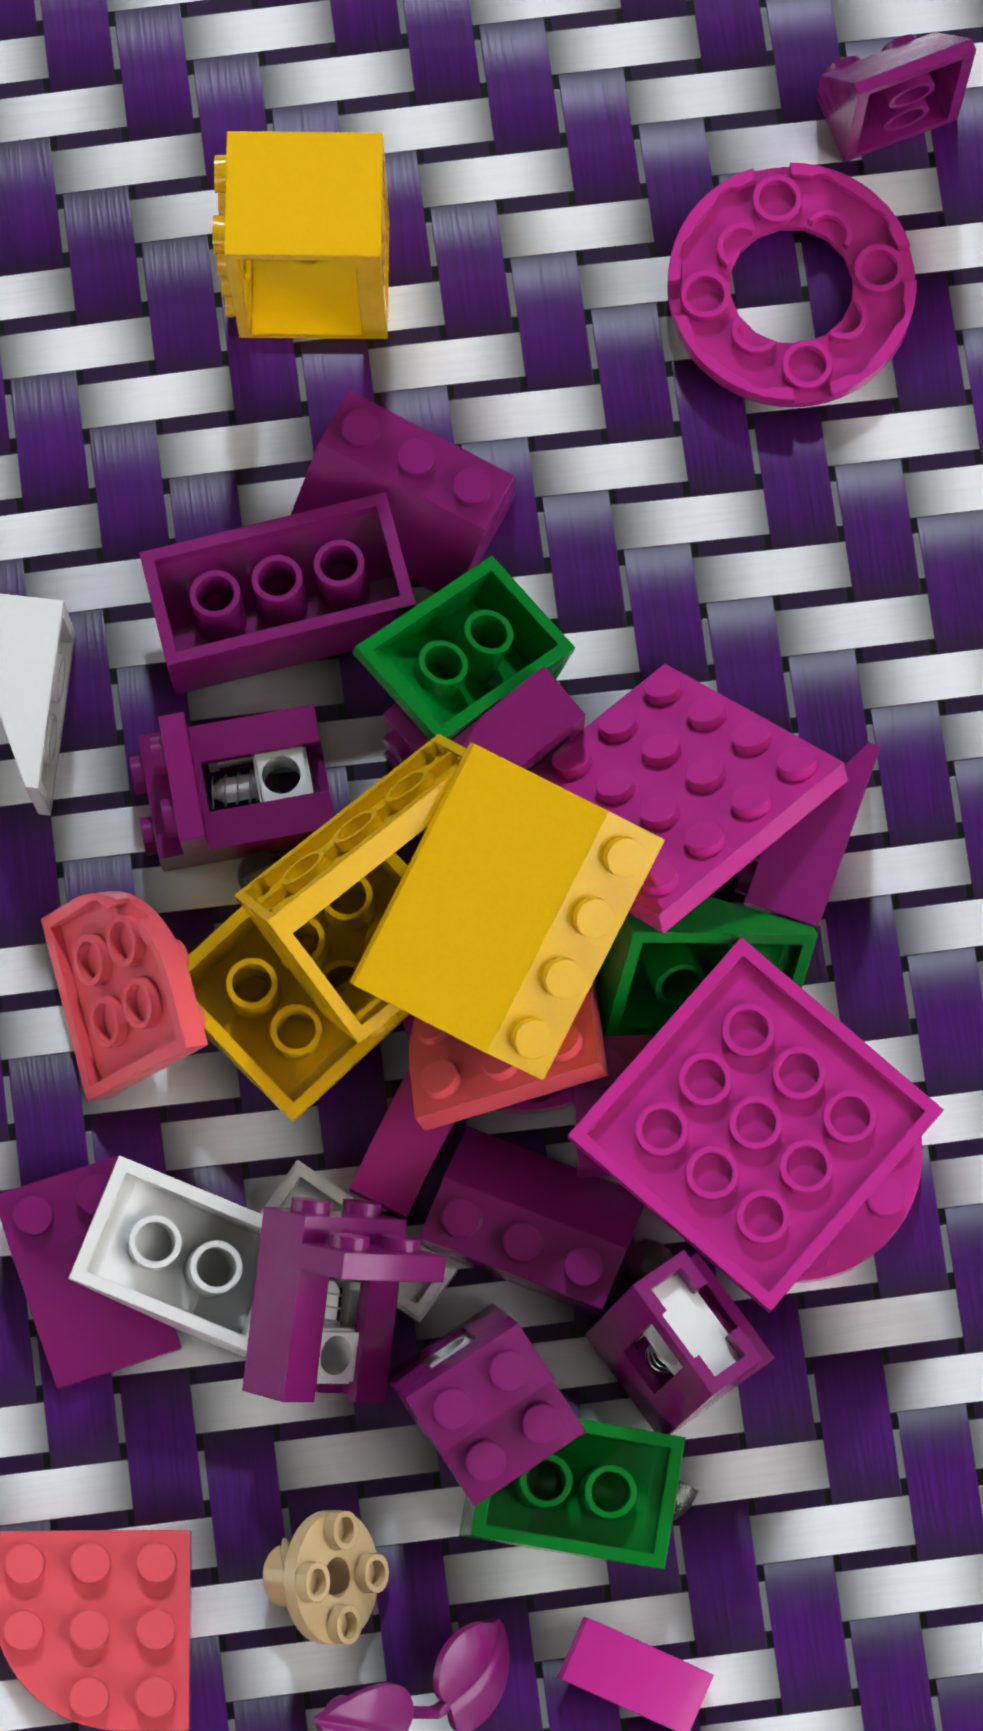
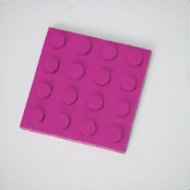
M667 664L662 665L587 725L583 733L571 742L567 741L530 771L665 839L628 912L662 934L678 923L848 781L843 761Z
M741 937L568 1134L567 1139L770 1313L941 1115L944 1109Z

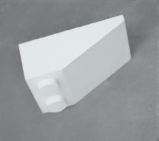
M0 594V718L24 786L37 813L51 816L76 632L64 600Z
M119 1155L68 1279L184 1333L240 1356H246L263 1214Z

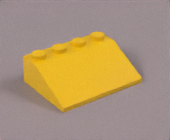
M470 742L350 983L457 1039L544 1080L665 839Z
M396 853L392 854L293 933L335 990L353 976L408 867ZM242 906L188 955V971L197 1003L204 1014L206 1037L293 1123L410 1015L400 1010L398 1012L400 1017L392 1028L385 1030L376 1038H365L362 1042L357 1043L321 1013Z

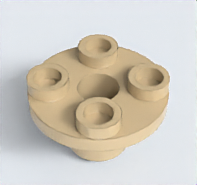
M322 1510L307 1517L296 1530L291 1542L287 1538H283L281 1545L275 1547L269 1553L263 1568V1586L268 1598L277 1606L287 1607L290 1617L300 1633L310 1641L319 1644L350 1645L356 1642L372 1613L377 1593L385 1589L389 1578L388 1562L382 1554L376 1553L372 1537L365 1525L352 1512L342 1510Z

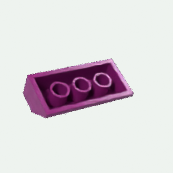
M386 492L139 552L175 695L351 652L355 646L416 606Z

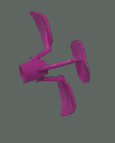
M494 1616L490 1620L467 1624L449 1638L437 1657L434 1669L433 1689L436 1697L439 1699L434 1705L413 1706L411 1696L404 1687L390 1682L378 1683L358 1690L348 1696L339 1695L333 1698L322 1712L313 1717L317 1730L408 1731L412 1719H440L446 1714L449 1724L454 1731H472L492 1715L503 1696L507 1684L510 1652L504 1624L500 1621V1618Z

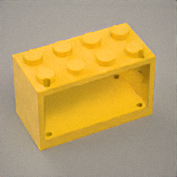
M227 131L226 155H215L214 189L215 193H218L219 215L213 216L212 243L213 254H217V275L221 276V296L224 297L225 316H235L239 338L388 339L390 220L383 132Z
M437 734L234 895L321 1013L357 1043L362 1042L365 1038H376L385 1030L392 1028L400 1017L398 1012L401 1009L350 983L351 978L335 990L293 933L428 827L467 749L440 734Z

